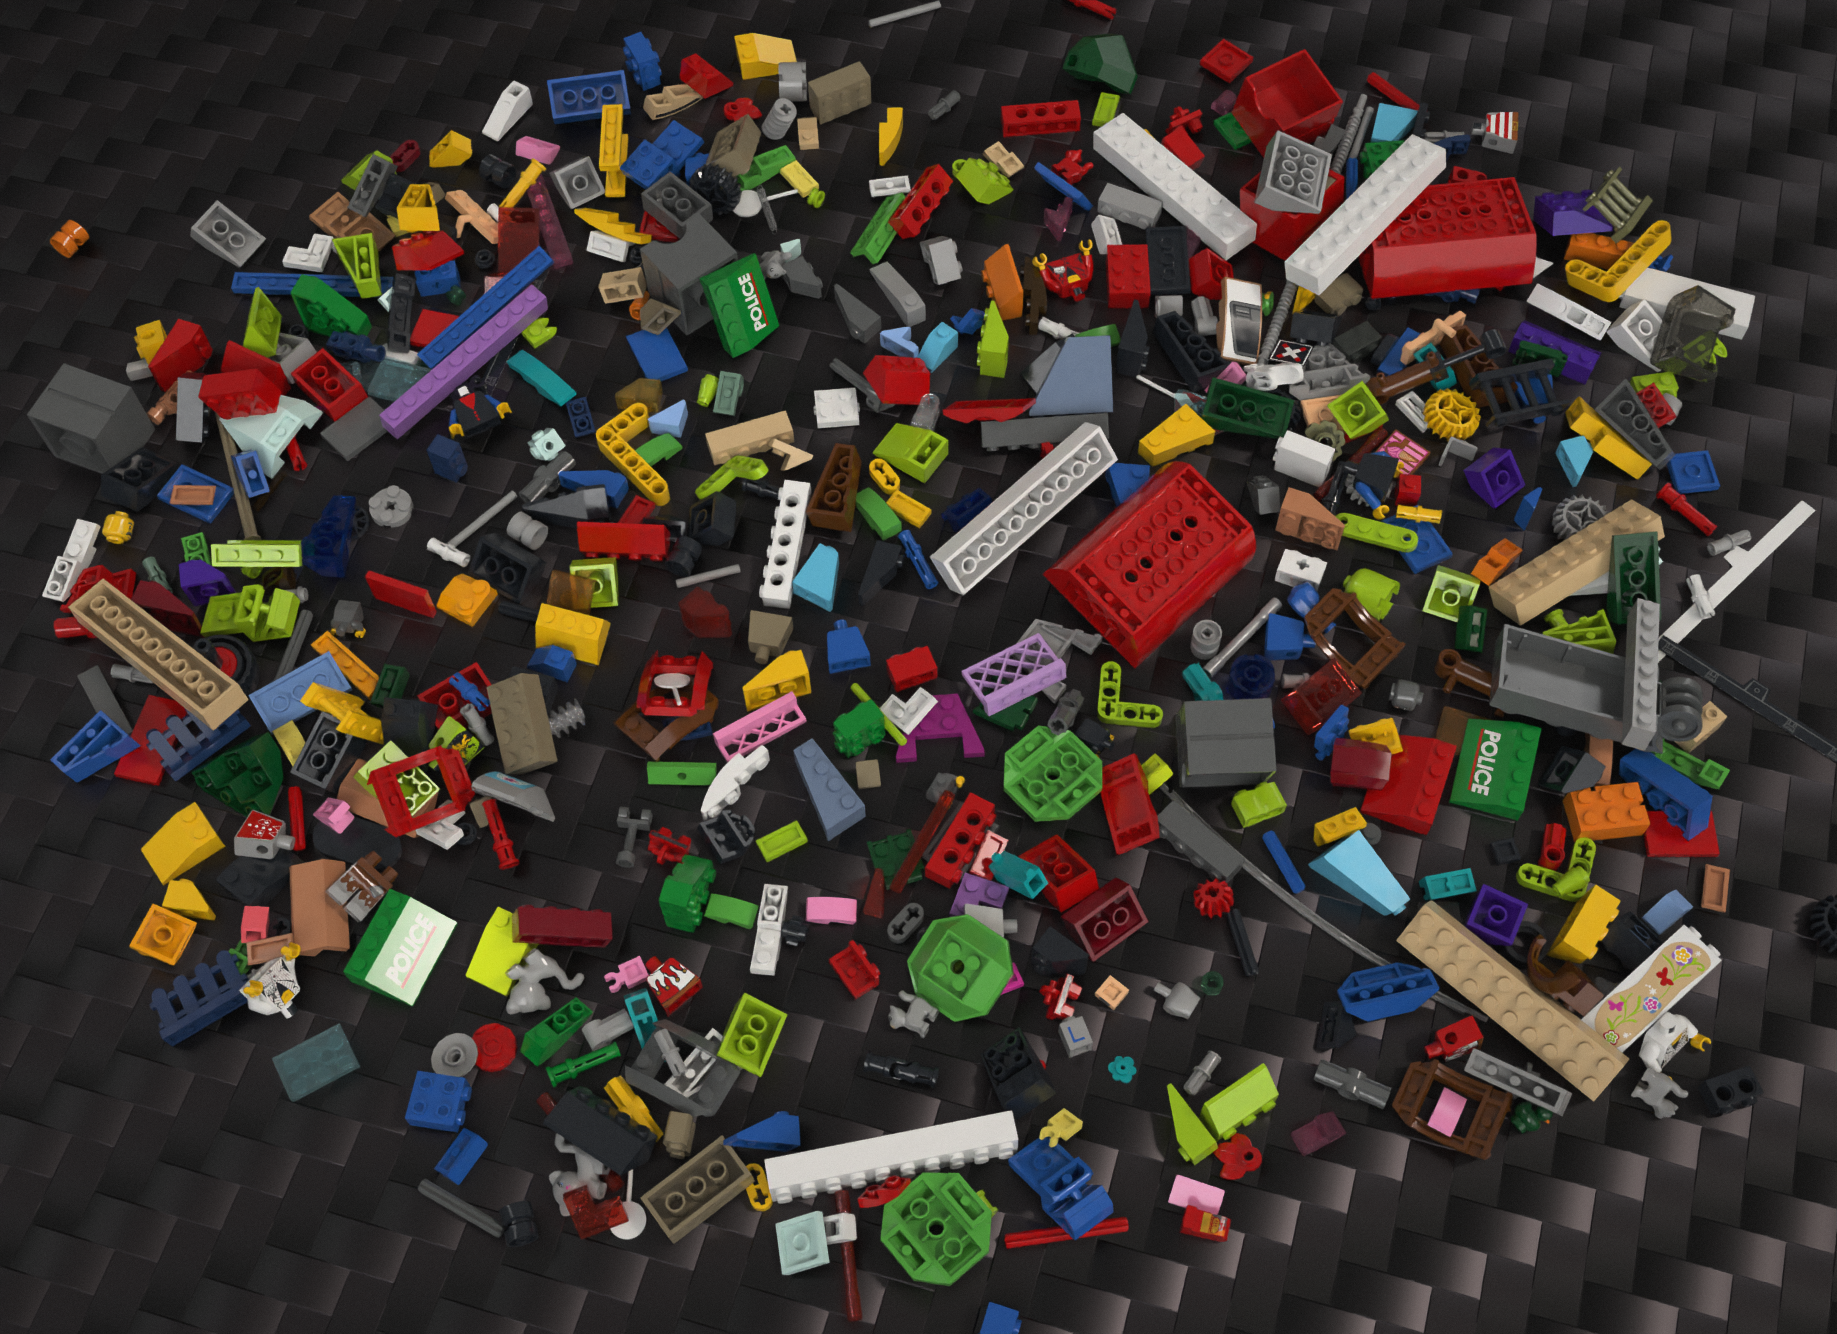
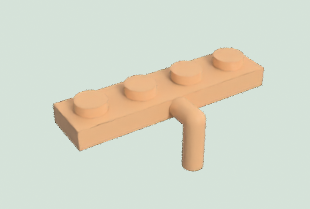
M456 190L446 193L445 199L461 214L455 226L457 238L461 237L464 224L470 222L492 244L508 242L510 235L474 202L466 192Z
M1459 311L1454 315H1449L1444 321L1435 319L1429 331L1421 333L1416 339L1411 342L1408 341L1403 346L1400 361L1405 365L1414 361L1413 354L1429 343L1436 347L1440 344L1444 334L1450 338L1454 337L1456 331L1451 327L1462 326L1466 314Z

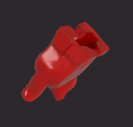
M1067 150L1065 158L1058 164H1053L1051 171L1059 177L1062 175L1064 181L1072 186L1073 183L1080 181L1089 169L1093 168V163L1088 162L1081 167L1078 163L1082 161V150Z

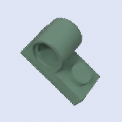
M720 371L713 409L714 413L735 416L738 396L741 397L744 387V378L741 374Z

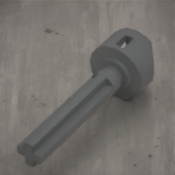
M837 358L833 359V362L830 363V367L868 396L866 404L876 413L895 406V404L882 403L869 382Z

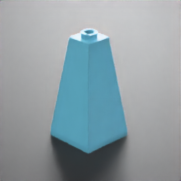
M1359 830L1340 839L1308 864L1311 869L1384 916L1391 913L1394 916L1399 914L1406 908L1404 904L1410 900L1409 896Z

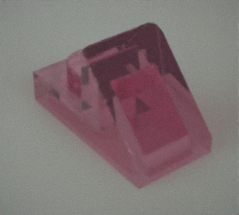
M1065 197L1063 205L1059 204L1057 211L1044 209V222L1057 241L1062 240L1070 219L1073 206L1072 198Z
M1334 1112L1315 1116L1312 1122L1293 1131L1291 1137L1304 1157L1344 1136L1346 1131Z

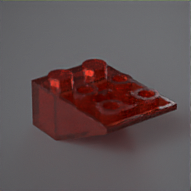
M499 207V273H509L540 246L541 218L539 208Z

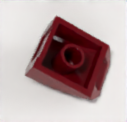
M1336 738L1331 767L1332 785L1382 790L1389 781L1391 751L1387 745Z

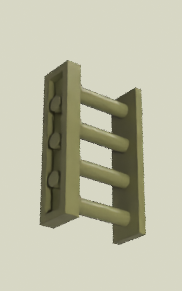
M1620 166L1615 171L1609 170L1602 177L1604 181L1596 192H1593L1585 199L1587 203L1583 207V210L1587 211L1593 205L1612 224L1615 232L1611 239L1615 243H1618L1632 231L1653 201L1648 195L1642 200L1640 198L1637 199L1617 178L1622 170Z

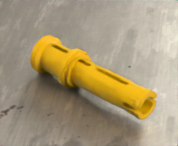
M532 158L531 164L525 171L520 173L521 178L499 207L506 213H510L530 185L536 184V179L542 171H546V168Z

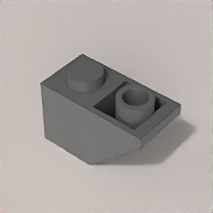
M803 256L781 265L786 271L782 278L791 292L814 298L822 297V281L818 276L814 275L810 262L807 263Z
M1255 476L1253 480L1247 481L1253 507L1257 513L1280 512V494L1277 484L1266 478V476Z

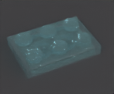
M384 358L380 362L368 388V394L395 402L432 369Z
M340 1024L272 1058L292 1102L361 1067Z

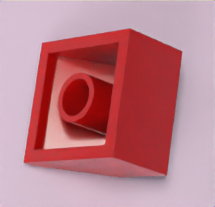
M696 53L681 61L680 79L705 99L732 87L734 84Z
M1206 248L1188 259L1191 291L1199 297L1204 296L1209 300L1222 299L1221 280L1224 277L1234 278L1233 268L1226 260Z

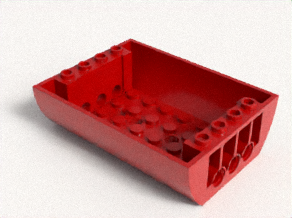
M1515 177L1428 185L1358 256L1371 299L1531 284L1536 261V232Z
M1178 461L1170 462L1162 466L1049 567L1043 575L1136 668L1253 559L1256 552V539L1252 525L1191 464ZM1185 519H1187L1194 526V528L1188 527L1185 523ZM1170 533H1178L1181 537V540L1174 541L1171 538ZM1140 560H1148L1151 568L1142 567ZM1132 573L1136 581H1127L1125 574Z

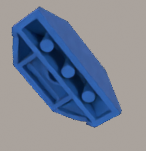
M1397 962L1351 973L1343 985L1339 987L1337 994L1346 1012L1365 1021H1373L1415 1011L1439 991V986L1430 969H1420Z

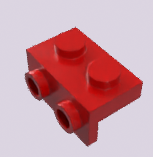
M854 940L849 941V947L831 957L829 963L856 1000L879 985L880 971L874 963L870 964L866 959L867 953L862 945H857Z

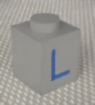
M1070 1016L1062 1020V1023L1059 1024L1058 1032L1068 1057L1070 1058L1092 1050L1093 1041L1083 1017L1075 1018V1016Z

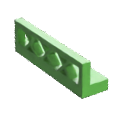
M902 192L885 198L850 253L853 256L864 254L872 264L879 262L897 234L888 221L906 197Z

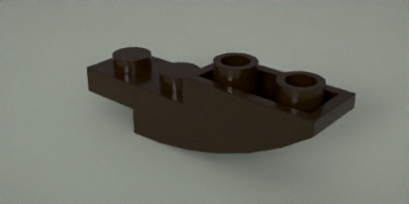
M1025 257V264L1020 265V277H1024V281L1020 282L1023 289V302H1027L1026 310H1030V314H1026V326H1030L1029 335H1037L1038 319L1046 318L1047 314L1046 289L1039 270L1033 265L1029 257Z

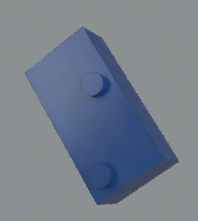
M624 70L547 80L554 124L602 118L603 105L622 104L623 115L631 114Z

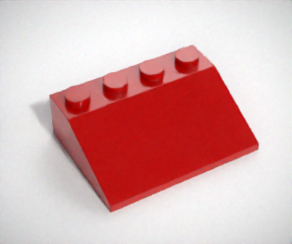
M1399 735L1403 751L1391 755L1389 781L1382 790L1367 789L1360 813L1427 835L1433 824L1457 746L1435 738Z

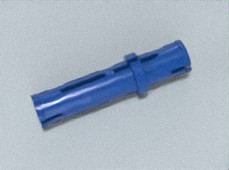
M910 530L902 531L898 538L905 548L906 556L913 562L927 589L936 587L939 582L925 560L920 544L916 543Z

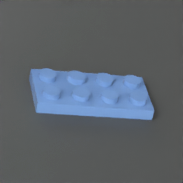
M329 651L248 695L271 734H273V730L293 720V722H296L317 710L304 705L300 701L313 682L345 693L352 690Z

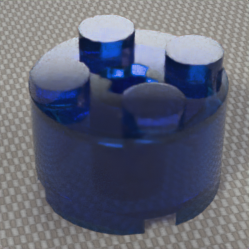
M1246 654L1238 657L1231 666L1227 690L1235 700L1269 698L1275 682L1273 664L1266 657L1259 654L1254 656H1247Z

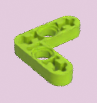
M741 455L735 456L696 489L695 493L702 500L716 491L720 492L736 477L758 480L767 474L768 468L761 459Z
M1113 661L1104 663L1100 674L1098 719L1106 724L1147 728L1158 727L1163 719L1161 708L1156 705L1119 702L1121 667ZM1109 669L1113 670L1112 681H1108ZM1112 688L1116 694L1108 697L1104 695L1103 690ZM1106 703L1110 704V716L1105 715ZM1133 710L1136 713V717L1129 719L1125 717L1124 712ZM1141 712H1143V719H1140ZM1150 713H1155V720L1150 719Z
M1583 837L1576 840L1571 850L1567 871L1573 865L1579 864L1584 867L1590 877L1596 851V845L1591 839ZM1584 845L1586 846L1587 852L1585 853L1583 858H1580V855L1582 853L1581 846ZM1529 863L1520 866L1516 873V879L1520 885L1571 902L1578 901L1587 890L1586 886L1577 890L1576 894L1569 893L1559 897L1553 888L1546 885L1545 879L1550 877L1557 882L1564 874ZM1526 871L1530 872V879H1526ZM1542 875L1539 883H1537V880L1539 879L1538 876Z

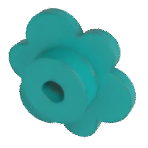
M1117 1056L1115 1062H1111L1108 1065L1109 1072L1113 1074L1112 1078L1115 1081L1121 1080L1123 1083H1129L1132 1075H1135L1137 1071L1133 1066L1134 1061L1131 1057L1122 1058Z

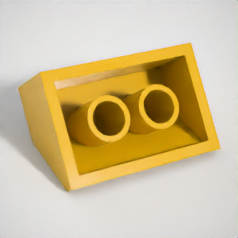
M541 603L535 624L536 648L555 645L572 651L577 660L599 665L611 623L604 619Z
M1593 886L1576 902L1547 955L1581 964L1587 958L1591 960L1598 950L1595 946L1598 940L1602 941L1609 931L1606 928L1608 922H1613L1617 917L1619 910L1616 908L1621 900L1599 886Z

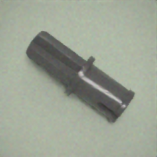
M953 90L945 98L939 99L938 104L928 112L932 120L938 119L945 112H949L951 107L960 101L959 93Z

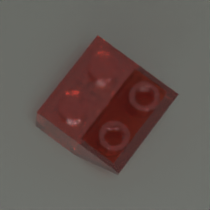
M697 587L679 602L683 624L698 638L730 637L732 635V624L729 619L730 613L723 604H717L714 601V597L708 591L704 592L700 587Z

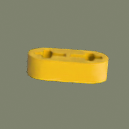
M883 459L873 460L869 465V472L880 489L888 495H892L896 489L899 491L900 479L889 464ZM875 468L882 469L883 474L879 470H875ZM887 480H888L891 484L894 483V486H891L890 484L887 485Z
M755 1163L746 1166L749 1172L754 1170L756 1173L760 1172V1175L757 1176L758 1185L754 1186V1183L746 1188L748 1197L754 1209L761 1212L766 1211L773 1204L766 1175L760 1165ZM761 1189L763 1196H768L765 1199L764 1205H761L760 1202H755L758 1199L756 1191Z

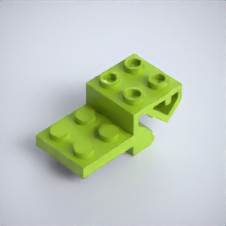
M259 584L243 586V590L240 593L210 597L200 633L205 638L213 635L244 633L252 642L291 637L300 599L292 592L275 588L272 596L269 598V602L263 603L262 599L265 590Z

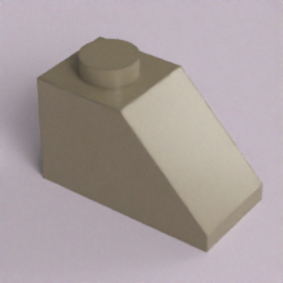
M651 298L640 309L641 329L659 335L681 314V310Z

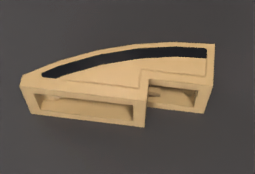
M687 84L666 86L660 94L647 95L643 109L652 120L676 114L704 97Z

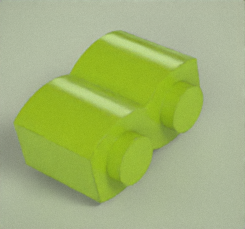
M1262 782L1256 785L1254 790H1241L1234 795L1231 803L1243 828L1280 815L1287 806L1275 782Z

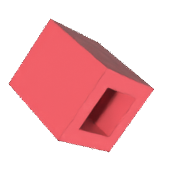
M244 907L241 924V943L267 938L270 923L269 907Z

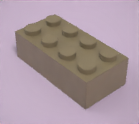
M520 673L488 686L487 692L505 774L523 775L558 762L539 675Z
M723 1135L640 1197L673 1244L755 1182L752 1174L732 1147L723 1144V1140H725Z

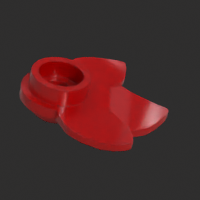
M738 98L735 102L725 104L723 109L725 117L734 122L746 114H749L752 120L762 116V113L756 106L752 105L753 100L749 98Z
M1235 1133L1231 1137V1143L1224 1142L1218 1144V1148L1213 1152L1221 1162L1225 1163L1220 1172V1177L1227 1180L1240 1179L1247 1171L1258 1169L1262 1163L1260 1151L1252 1147L1251 1141L1247 1136L1240 1133ZM1248 1155L1254 1156L1250 1161L1245 1160V1157Z

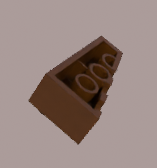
M1467 325L1451 327L1456 331L1455 336L1450 338L1444 334L1440 342L1447 358L1481 345L1479 339ZM1485 353L1451 366L1466 397H1470L1471 402H1476L1475 408L1489 406L1484 391L1480 389L1471 390L1469 382L1477 373L1499 369L1494 363V359H1488ZM1512 382L1510 384L1515 393L1518 386L1515 382ZM1499 385L1492 386L1498 404L1508 402L1503 388L1499 387Z
M835 443L806 509V513L815 527L847 532L852 531L862 462L854 445Z

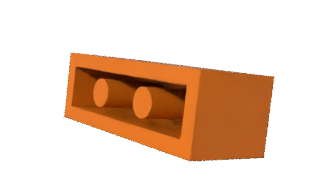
M1594 233L1571 234L1566 246L1564 259L1569 261L1578 259L1592 266L1609 270L1634 242L1620 240L1618 243H1615L1611 237Z

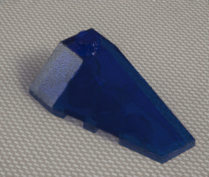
M335 495L332 497L322 511V517L317 523L313 524L311 527L312 531L301 541L302 564L322 576L345 577L349 560L356 497Z

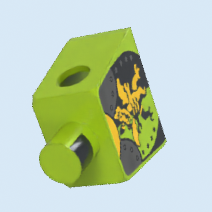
M450 716L446 718L429 743L430 749L441 745L445 749L458 750L464 765L484 749V746ZM437 760L429 763V766L438 774L441 772Z

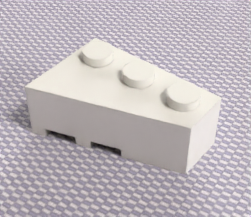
M712 1028L705 1038L720 1046L723 1036ZM695 1048L684 1061L688 1072L685 1074L681 1073L682 1076L674 1078L672 1075L664 1085L693 1100L718 1060Z

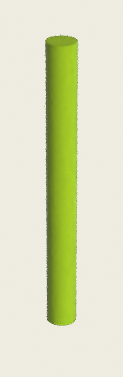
M854 683L851 686V690L862 702H867L871 699L858 683ZM883 713L885 729L900 746L905 745L907 739Z

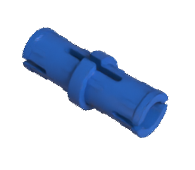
M455 673L454 676L459 682L451 677L449 683L461 692V696L465 700H469L479 711H484L486 708L480 702L482 701L488 707L490 704L489 699L478 691V687L474 683L470 684L461 673Z

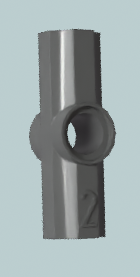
M561 451L547 466L542 465L535 471L533 480L519 492L520 498L525 503L541 499L548 491L554 492L561 484L558 476L559 472L570 471L576 465L575 460L568 452Z
M1073 689L1070 692H1066L1064 697L1059 699L1057 708L1048 721L1051 733L1056 735L1066 733L1068 728L1073 725L1075 716L1084 702V697H1082L1080 691Z
M1323 1059L1320 1060L1313 1078L1317 1082L1338 1090V1093L1350 1100L1360 1099L1381 1109H1384L1391 1091L1390 1087L1368 1079L1366 1074L1358 1069H1345Z

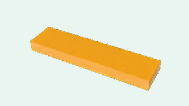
M327 630L311 644L312 648L320 656L329 651L344 677L371 701L379 676Z

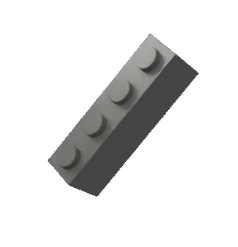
M1174 800L1158 815L1159 837L1170 841L1176 851L1187 855L1196 867L1203 868L1213 881L1217 878L1219 882L1226 881L1228 883L1242 868L1245 858Z

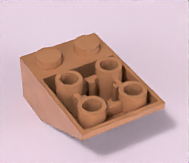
M1289 487L1281 506L1275 531L1283 535L1300 538L1305 542L1322 545L1327 549L1338 550L1345 525L1312 495Z

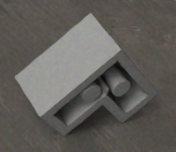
M940 236L920 242L924 262L929 263L935 284L940 285L961 279L962 266L956 258L955 253L958 250L955 241H952L951 238Z

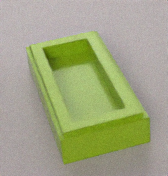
M1101 92L1092 125L1102 127L1114 119L1120 100L1119 95Z
M797 820L756 840V844L766 862L808 842Z

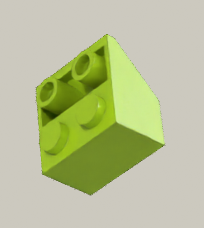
M968 158L956 174L958 180L977 202L990 204L1014 190L1009 184V179L998 172L999 168L994 163H986L979 158L978 160Z

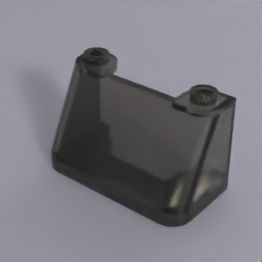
M1699 285L1676 294L1671 298L1666 307L1650 358V364L1658 369L1706 383L1714 380L1718 374V367L1710 362L1716 339L1719 331L1732 325L1736 309Z

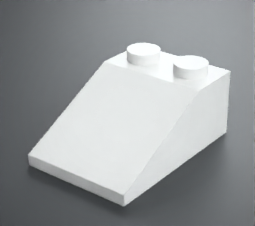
M1645 299L1630 305L1606 331L1618 347L1656 372L1661 371L1683 346Z

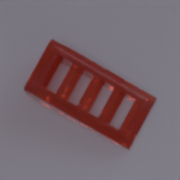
M877 868L875 869L863 912L864 914L883 919L885 873L884 870Z

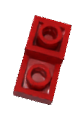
M895 1175L886 1178L881 1186L871 1185L867 1187L858 1198L859 1207H875L892 1201L911 1183V1179L900 1178Z

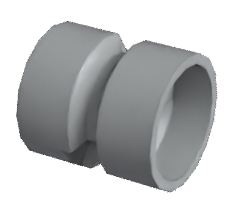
M521 511L516 513L510 520L507 534L515 540L521 541L522 544L530 549L536 550L544 543L548 534V527L537 520H532L531 516Z
M1202 620L1195 625L1190 643L1191 652L1195 657L1207 660L1216 656L1222 637L1221 627L1212 620Z

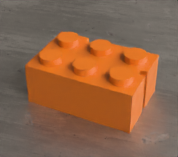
M1638 782L1595 786L1592 791L1589 787L1567 793L1563 799V804L1574 843L1583 837L1595 841L1643 835L1649 827L1650 821L1645 805H1641L1643 797Z

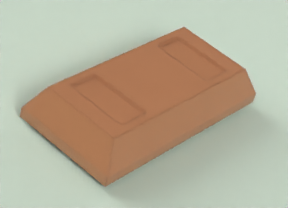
M174 485L170 504L213 505L216 486Z
M1709 864L1705 865L1702 908L1726 912L1730 869Z
M293 933L247 942L248 966L266 963L279 957L283 958L284 955L280 952L281 948L284 946L289 948V943H294Z

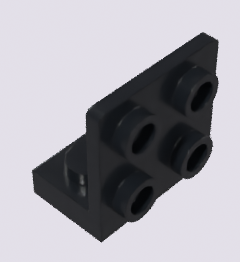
M391 173L385 191L375 208L384 215H390L398 219L397 206L409 185L416 183Z

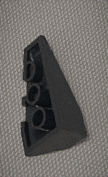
M605 484L582 486L576 488L575 493L567 495L565 492H562L555 499L543 498L522 505V510L525 514L531 516L532 520L571 528H577V522L612 523L611 507Z

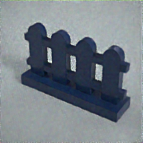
M185 708L188 715L180 719L176 715L167 717L166 725L168 729L162 734L157 729L149 730L146 734L149 743L146 746L150 751L154 748L163 758L160 761L161 765L176 782L251 726L238 709L215 730H212ZM192 720L201 730L196 736H193L185 726ZM173 734L182 744L176 750L166 740Z
M222 950L216 956L218 964L212 968L206 963H200L195 967L196 977L190 981L185 976L180 975L173 981L175 988L173 991L167 993L162 988H157L153 991L151 996L153 1002L149 1005L153 1011L157 1009L162 1022L158 1024L161 1029L159 1033L165 1042L173 1047L248 1002L247 998L239 990L249 979L245 973L241 975L236 965V962L240 961L236 954L231 955L228 951ZM222 971L227 984L219 987L214 975ZM199 984L205 994V997L198 1000L193 990ZM179 997L184 1008L178 1013L172 1003V1000Z

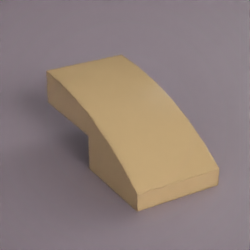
M999 141L983 152V156L989 162L994 163L999 168L998 171L1007 177H1011L1024 168V165L1013 152L1008 153Z

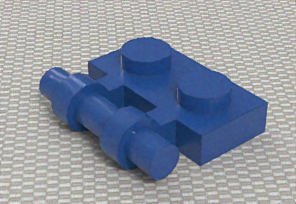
M1342 704L1315 736L1314 748L1319 750L1315 756L1319 760H1323L1333 752L1335 739L1344 738V733L1348 730L1349 708Z

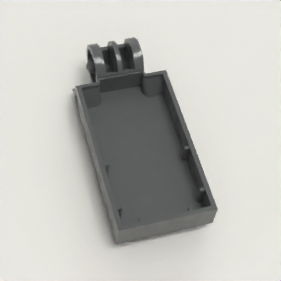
M1504 624L1495 642L1489 705L1509 714H1522L1543 720L1551 726H1564L1589 733L1597 739H1610L1622 743L1626 657ZM1658 667L1656 733L1643 752L1653 751L1662 754L1663 739L1677 742L1689 741L1701 733L1703 727L1701 716L1703 712L1701 704L1703 691L1701 686L1690 678L1674 677L1662 683L1659 682L1660 669Z

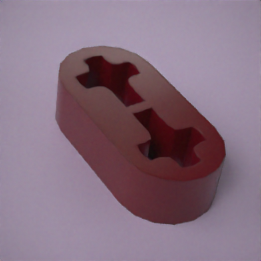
M407 140L389 158L392 159L393 164L398 166L396 172H402L420 156L421 151L415 140Z

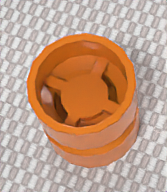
M68 220L61 227L62 232L57 231L49 241L61 255L71 258L78 251V246H82L89 239V234L78 223Z

